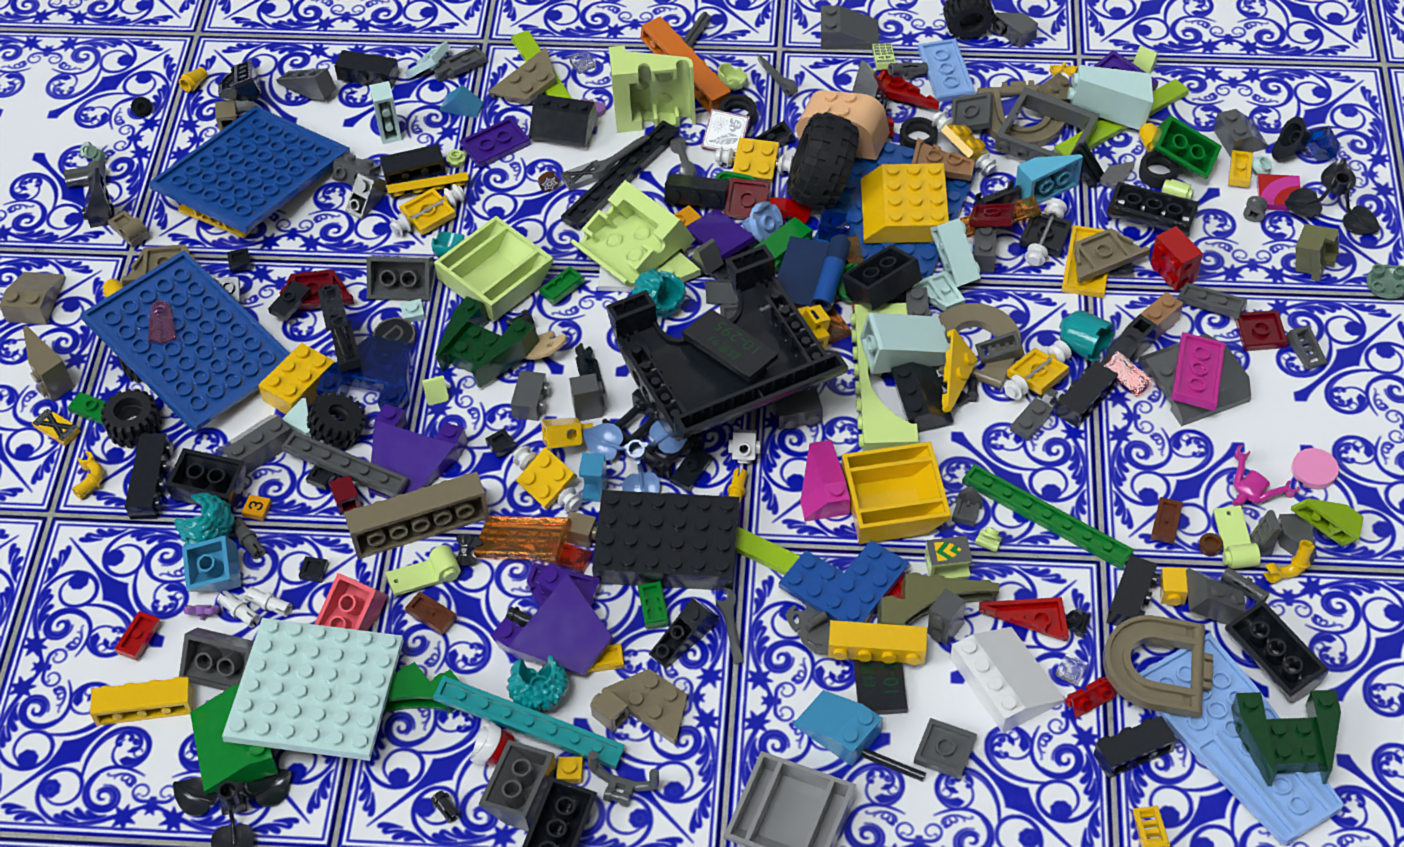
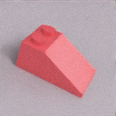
M337 573L315 621V625L368 631L379 616L388 594L351 577Z

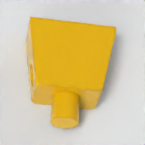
M578 418L542 419L543 443L547 449L581 445L582 437H584L583 430L593 427V423L581 424ZM570 429H573L571 434H567Z

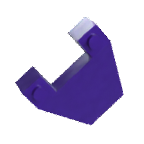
M384 404L374 421L371 463L409 478L410 483L402 494L418 490L422 487H428L434 479H439L444 474V470L451 464L454 465L460 459L468 444L465 428L444 422L437 436L431 438L406 430L408 423L405 410ZM368 487L369 494L385 499L393 498Z
M549 563L535 580L543 593L549 596L523 629L505 617L490 636L499 648L515 659L528 660L544 666L548 661V656L551 655L553 659H556L566 672L584 676L614 638L570 576L554 564Z

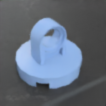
M765 201L757 203L752 208L750 217L743 220L742 225L745 230L750 233L752 232L754 238L761 243L777 231L780 225H783V219L779 208Z

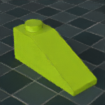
M1307 498L1291 506V511L1341 546H1345L1360 538L1364 517L1346 504Z

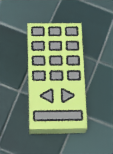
M892 43L872 44L876 70H888L890 63H896Z

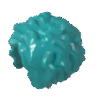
M652 268L651 270H645L635 280V288L632 290V294L647 290L656 304L657 318H671L672 314L677 309H680L681 304L684 302L686 286L680 280V277H676L675 274L663 270L659 272L656 268Z
M198 493L191 496V499L202 506L200 516L186 518L185 520L178 518L174 520L175 529L181 535L180 539L185 542V546L221 536L228 537L234 525V515L231 514L230 504L218 496L209 493Z
M551 655L548 656V661L539 672L533 668H528L522 659H518L510 669L511 676L507 679L509 684L506 687L509 691V698L514 703L541 712V710L543 712L553 711L554 708L562 703V697L569 690L568 683L570 678L567 677L566 671L556 659H553Z

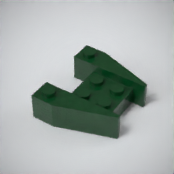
M466 296L454 310L435 353L441 371L444 372L450 364H453L473 373L477 387L481 388L529 355L539 343L535 325L516 318L502 336L483 328L489 321L484 303Z
M1311 690L1305 705L1308 718L1266 719L1261 692L1236 693L1231 707L1235 730L1267 786H1272L1276 773L1320 772L1322 784L1327 783L1333 768L1341 715L1336 690Z

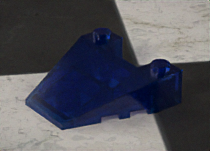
M369 335L357 345L362 366L341 372L337 361L323 372L316 388L317 395L320 396L324 392L330 395L331 391H336V395L343 392L346 397L350 386L381 392L378 400L380 410L384 404L404 409L406 414L410 404L411 344Z

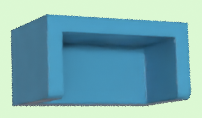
M582 452L579 477L584 478L583 501L601 502L602 490L607 489L608 483L605 454Z

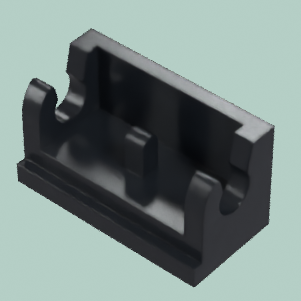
M1014 180L1008 181L1007 188L981 198L982 193H977L973 205L1014 203L1016 206L1020 204L1021 187L1019 185L1013 187Z

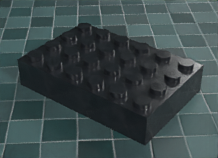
M602 490L592 565L593 577L600 578L601 584L638 586L661 581V586L666 588L724 591V588H728L733 591L740 518V498Z

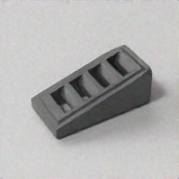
M1310 325L1288 332L1286 335L1287 341L1307 370L1328 363ZM1312 351L1313 354L1307 355L1306 352ZM1315 357L1318 359L1315 362H1310L1309 360Z
M1017 330L975 344L981 364L1018 358L1025 355ZM996 347L998 352L994 353L992 348ZM983 349H988L989 355L985 356Z
M1273 510L1267 511L1249 536L1251 543L1258 545L1260 557L1272 555L1281 529Z

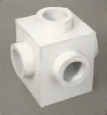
M734 429L733 440L729 439L728 453H732V459H737L738 463H751V460H755L756 454H760L761 441H756L757 430ZM741 445H746L748 448L744 449Z

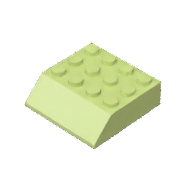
M495 216L437 259L434 264L437 279L463 299L468 296L484 303L489 319L495 322L541 286L554 260L552 256Z

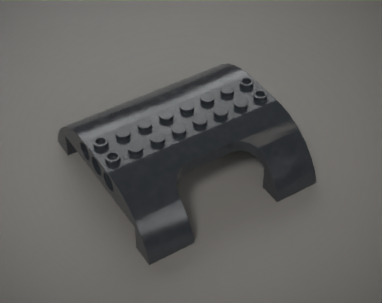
M765 244L726 259L728 274L738 304L736 313L728 320L779 353L778 359L750 382L683 337L675 338L664 332L657 322L656 304L647 290L606 305L610 324L627 368L659 423L676 441L699 434L841 376L848 371V365L838 351L827 354L775 277V258Z

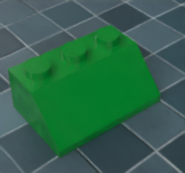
M1171 115L1159 124L1152 139L1155 150L1205 180L1208 179L1222 148L1220 144Z

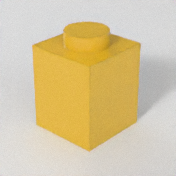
M1162 567L1159 578L1161 604H1169L1171 606L1185 605L1188 594L1186 568Z

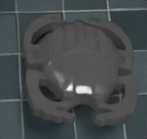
M796 605L790 607L785 616L793 631L802 630L798 632L802 643L815 654L828 655L830 620L832 619L824 611L818 612L808 605L804 611L796 610ZM796 614L798 615L799 619L798 624H796L793 620V617Z

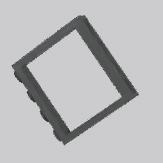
M1024 87L996 134L994 149L1025 161L1036 157L1063 156L1007 135L1023 107L1084 129L1072 152L1079 143L1086 142L1088 145L1097 129L1100 114Z

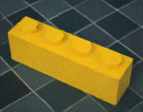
M830 620L828 658H835L837 660L855 659L862 662L883 661L888 664L894 662L907 663L909 665L924 664L927 627Z
M189 677L150 680L143 683L130 682L118 686L105 685L100 688L91 689L90 715L96 726L190 715V712L193 711L194 689Z

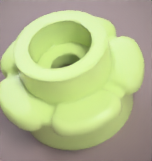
M457 149L450 151L446 156V161L453 168L463 166L466 159L465 153Z

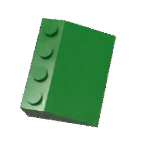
M240 684L231 686L190 712L205 794L218 790V786L224 781H243L247 783L278 774L273 748L223 742L222 735Z

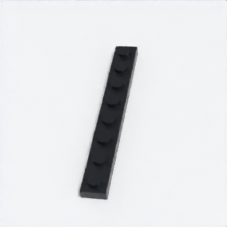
M663 120L647 135L650 139L613 166L608 175L599 179L561 215V221L578 230L608 202L610 196L625 180L629 182L672 139L679 135V128Z

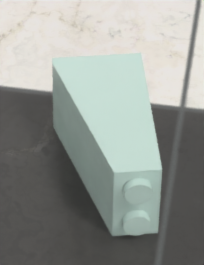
M1079 65L1077 73H1074L1072 77L1073 86L1068 89L1067 99H1070V104L1098 113L1100 118L1137 130L1146 124L1153 105L1151 73Z
M868 313L860 336L871 374L891 372L892 367L909 362L929 367L945 365L946 350L950 349V343H947L945 337V327L941 325L939 317Z

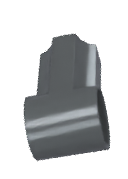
M91 161L87 167L64 170L67 187L84 184L90 185L95 168H100L106 183L105 164L101 161Z

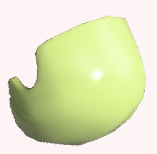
M724 63L718 67V78L731 91L742 89L747 83V74L742 71L741 67L734 69L731 63Z

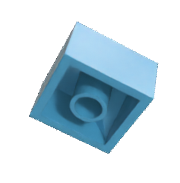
M227 536L182 547L186 590L188 592H222L241 587L237 543Z

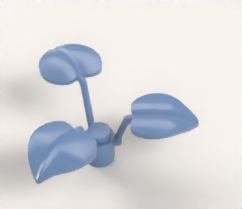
M656 421L649 430L650 437L655 441L652 443L632 440L628 445L620 446L623 442V434L619 427L611 423H603L583 430L585 443L591 453L605 454L606 461H609L616 457L617 450H627L629 457L636 461L639 474L628 475L622 484V491L659 493L660 482L656 474L653 472L643 474L640 460L645 457L646 448L658 445L662 452L673 454L680 451L687 438L681 441L673 439L659 421Z

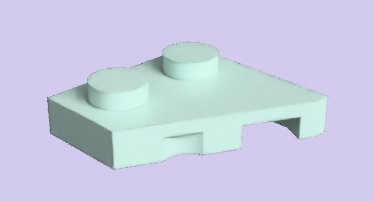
M946 271L926 277L911 287H927L928 302L943 311L956 305L965 304V298Z

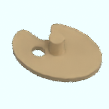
M554 331L538 335L539 343L525 359L535 360L552 356L554 352L566 343L567 336L562 334L552 339L555 336Z

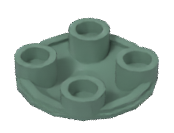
M1374 264L1366 280L1369 289L1377 296L1386 299H1396L1404 296V266Z

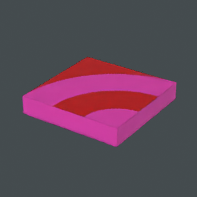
M1258 174L1257 193L1258 196L1267 201V209L1289 210L1285 205V200L1294 190L1300 188V176Z

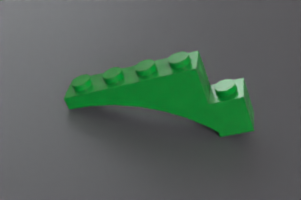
M415 662L403 666L394 674L383 713L423 708L445 710L449 714L455 708L434 701L433 696L443 675L457 681L459 680L451 669L445 673L438 674L432 681H429Z

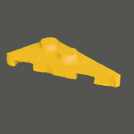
M956 329L947 332V337L951 339L950 349L946 350L945 354L946 364L943 381L947 383V393L942 394V410L944 413L951 411L978 361V358Z

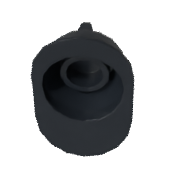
M1293 117L1285 123L1272 150V156L1275 160H1284L1306 148L1310 141V132L1306 128L1303 118Z

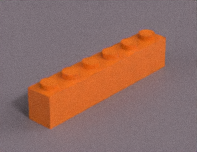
M661 16L642 25L640 39L654 54L681 56L692 60L695 98L709 113H711V109L718 110L720 103L730 96L731 91L729 87L718 78L715 72L710 70L705 61L696 55L694 50L683 41L682 37Z

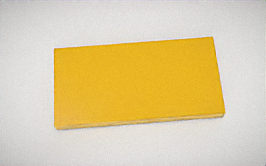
M1073 225L1061 292L1104 298L1108 272L1079 283L1077 281L1074 254L1075 242L1105 231L1104 229Z

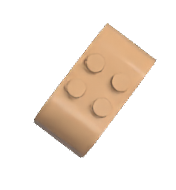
M820 90L813 93L796 125L798 139L800 140L803 130L812 115L816 113L823 114L824 112L832 113L850 120L851 124L857 126L859 130V143L855 158L877 160L890 133L883 105L876 98L866 94Z

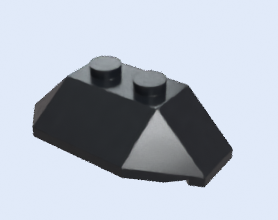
M252 59L234 65L230 69L231 72L218 84V95L220 98L236 101L248 100V102L258 99L259 95H261V83Z

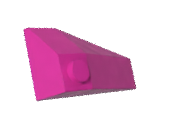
M832 440L809 443L800 500L805 522L850 515V496Z

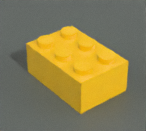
M301 343L258 386L264 402L287 414L301 398H306L308 407H310L314 400H316V397L318 395L321 396L339 376L335 361Z

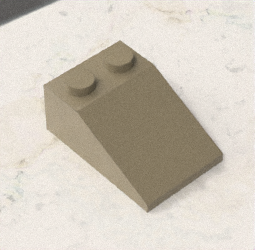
M23 272L5 290L0 302V309L6 322L47 325L65 275Z
M26 325L23 327L28 362L32 369L30 375L38 384L36 388L43 397L47 396L54 402L74 388L73 382L63 360Z

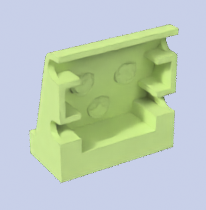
M625 45L609 47L617 133L643 130L642 124L646 121L653 122L655 127L663 120L675 127H680V120L685 117L692 120V125H696L694 73L691 59L681 56L625 51Z
M625 180L608 199L610 209L606 213L598 210L582 228L585 234L583 240L576 242L572 239L571 243L625 285L633 287L635 286V280L645 270L657 268L680 249L685 252L694 242L695 238L678 217Z

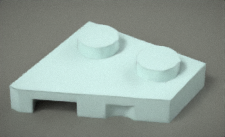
M445 41L432 48L416 62V66L404 72L406 76L410 79L428 68L430 70L436 68L440 64L439 61L447 56L446 52L450 48L449 44Z

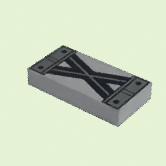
M598 160L560 173L567 189L571 191L598 181L599 179H594L591 171H596L594 163Z

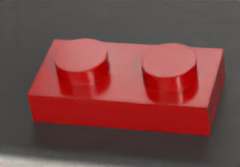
M139 611L115 646L116 653L137 661L160 626V619Z

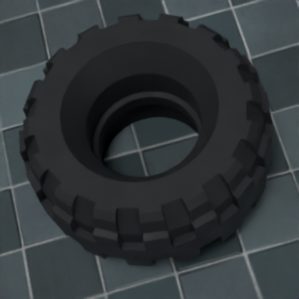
M828 112L823 114L816 113L810 117L797 145L787 180V193L790 197L794 198L796 203L817 210H822L823 208L830 209L835 206L846 186L855 160L859 143V130L857 126L851 124V121L844 117Z

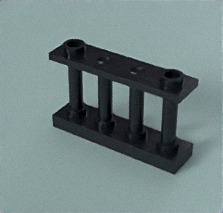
M339 284L326 285L318 290L326 330H331L340 371L345 372L361 367L362 363L351 321L347 320Z
M639 389L632 393L633 407L614 425L621 430L639 413H643L649 419L631 436L621 430L623 442L620 446L628 445L632 440L641 439L650 430L651 426L658 421ZM606 418L602 420V424L611 423ZM701 432L687 438L684 447L680 451L668 454L664 459L654 453L659 449L658 445L647 447L646 455L641 461L650 466L659 476H664L670 480L672 477L671 464L688 448L695 447L702 450L705 447L704 433Z

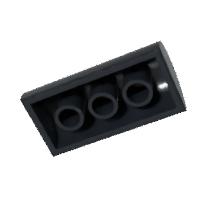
M1118 182L1108 206L1107 217L1162 231H1167L1177 226L1189 237L1200 202Z
M1261 600L1225 626L1226 632L1292 702L1298 701L1310 694L1311 690H1315L1328 674L1329 669L1264 600Z
M550 776L522 847H577L598 792Z

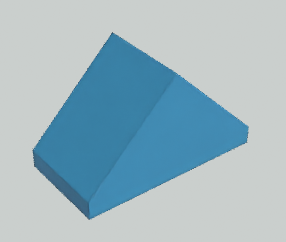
M462 84L446 95L440 111L477 118L484 104L482 100Z

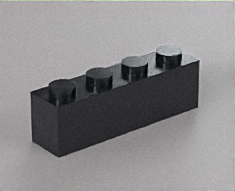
M167 433L140 434L125 502V509L130 520L157 519L159 510H162L163 501L161 497L162 492L166 491L165 477L170 471L169 457L173 455V443L169 441Z

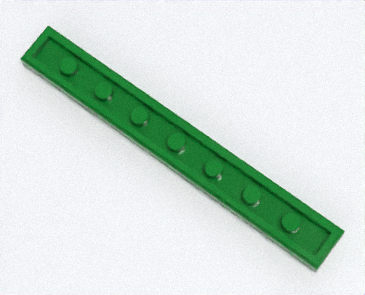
M976 464L971 467L962 479V484L965 486L974 487L978 493L1121 570L1128 562L1130 555L1134 553L1133 548Z

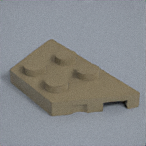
M547 49L541 50L488 91L490 97L501 96L506 101H516L520 104L528 105L538 97V94L544 93L557 83Z
M1112 228L1074 243L1077 281L1079 283L1146 257L1150 254V248L1144 246V248L1137 246L1133 243V239L1121 235L1120 232Z
M186 244L143 248L139 258L131 265L132 270L128 276L122 277L123 286L130 284L184 250L193 259L194 257L190 254Z
M647 669L602 689L603 692L608 688L628 704L629 714L672 744L675 745L677 743L679 728L683 720V711L687 703V694L651 669Z

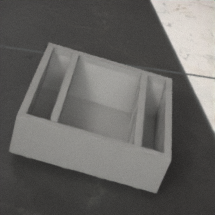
M761 751L723 838L746 847H835L855 799L856 784Z

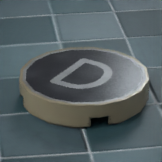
M394 317L379 323L374 329L372 336L374 345L379 352L385 355H391V353L399 355L408 351L414 345L416 334L414 326L408 320Z

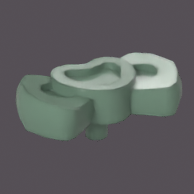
M85 142L80 147V155L82 157L92 159V161L104 162L105 152L97 149L92 143Z

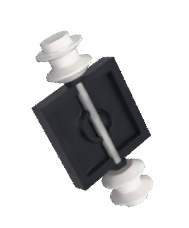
M1050 199L1044 209L1045 214L1032 211L1019 245L1028 248V251L1025 253V259L1030 265H1043L1048 253L1056 256L1061 254L1072 227V221L1063 219L1067 205L1061 199Z

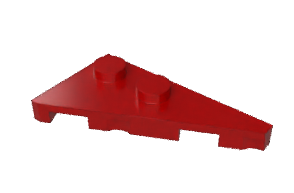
M888 70L881 71L879 79L889 95L888 98L935 110L939 109L940 101H937L933 96L925 97L920 94V88L905 81L902 77L890 76Z
M1062 597L979 602L978 608L980 613L1062 641H1068L1069 639Z

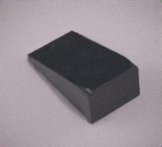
M784 120L753 138L756 140L779 142V148L796 141Z

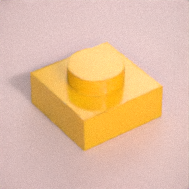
M558 757L557 779L571 784H582L583 757Z

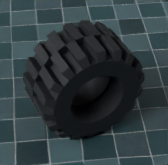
M947 0L944 3L943 14L949 32L956 38L960 37L963 40L965 38L968 40L973 37L978 38L981 34L987 33V29H991L992 24L995 22V13L991 0Z
M126 389L125 392L119 391L117 395L110 396L109 401H105L103 404L104 408L101 409V420L109 439L114 444L118 443L120 447L127 446V448H133V446H138L140 434H151L161 430L162 419L154 398L146 391L141 392L140 389H134V391Z

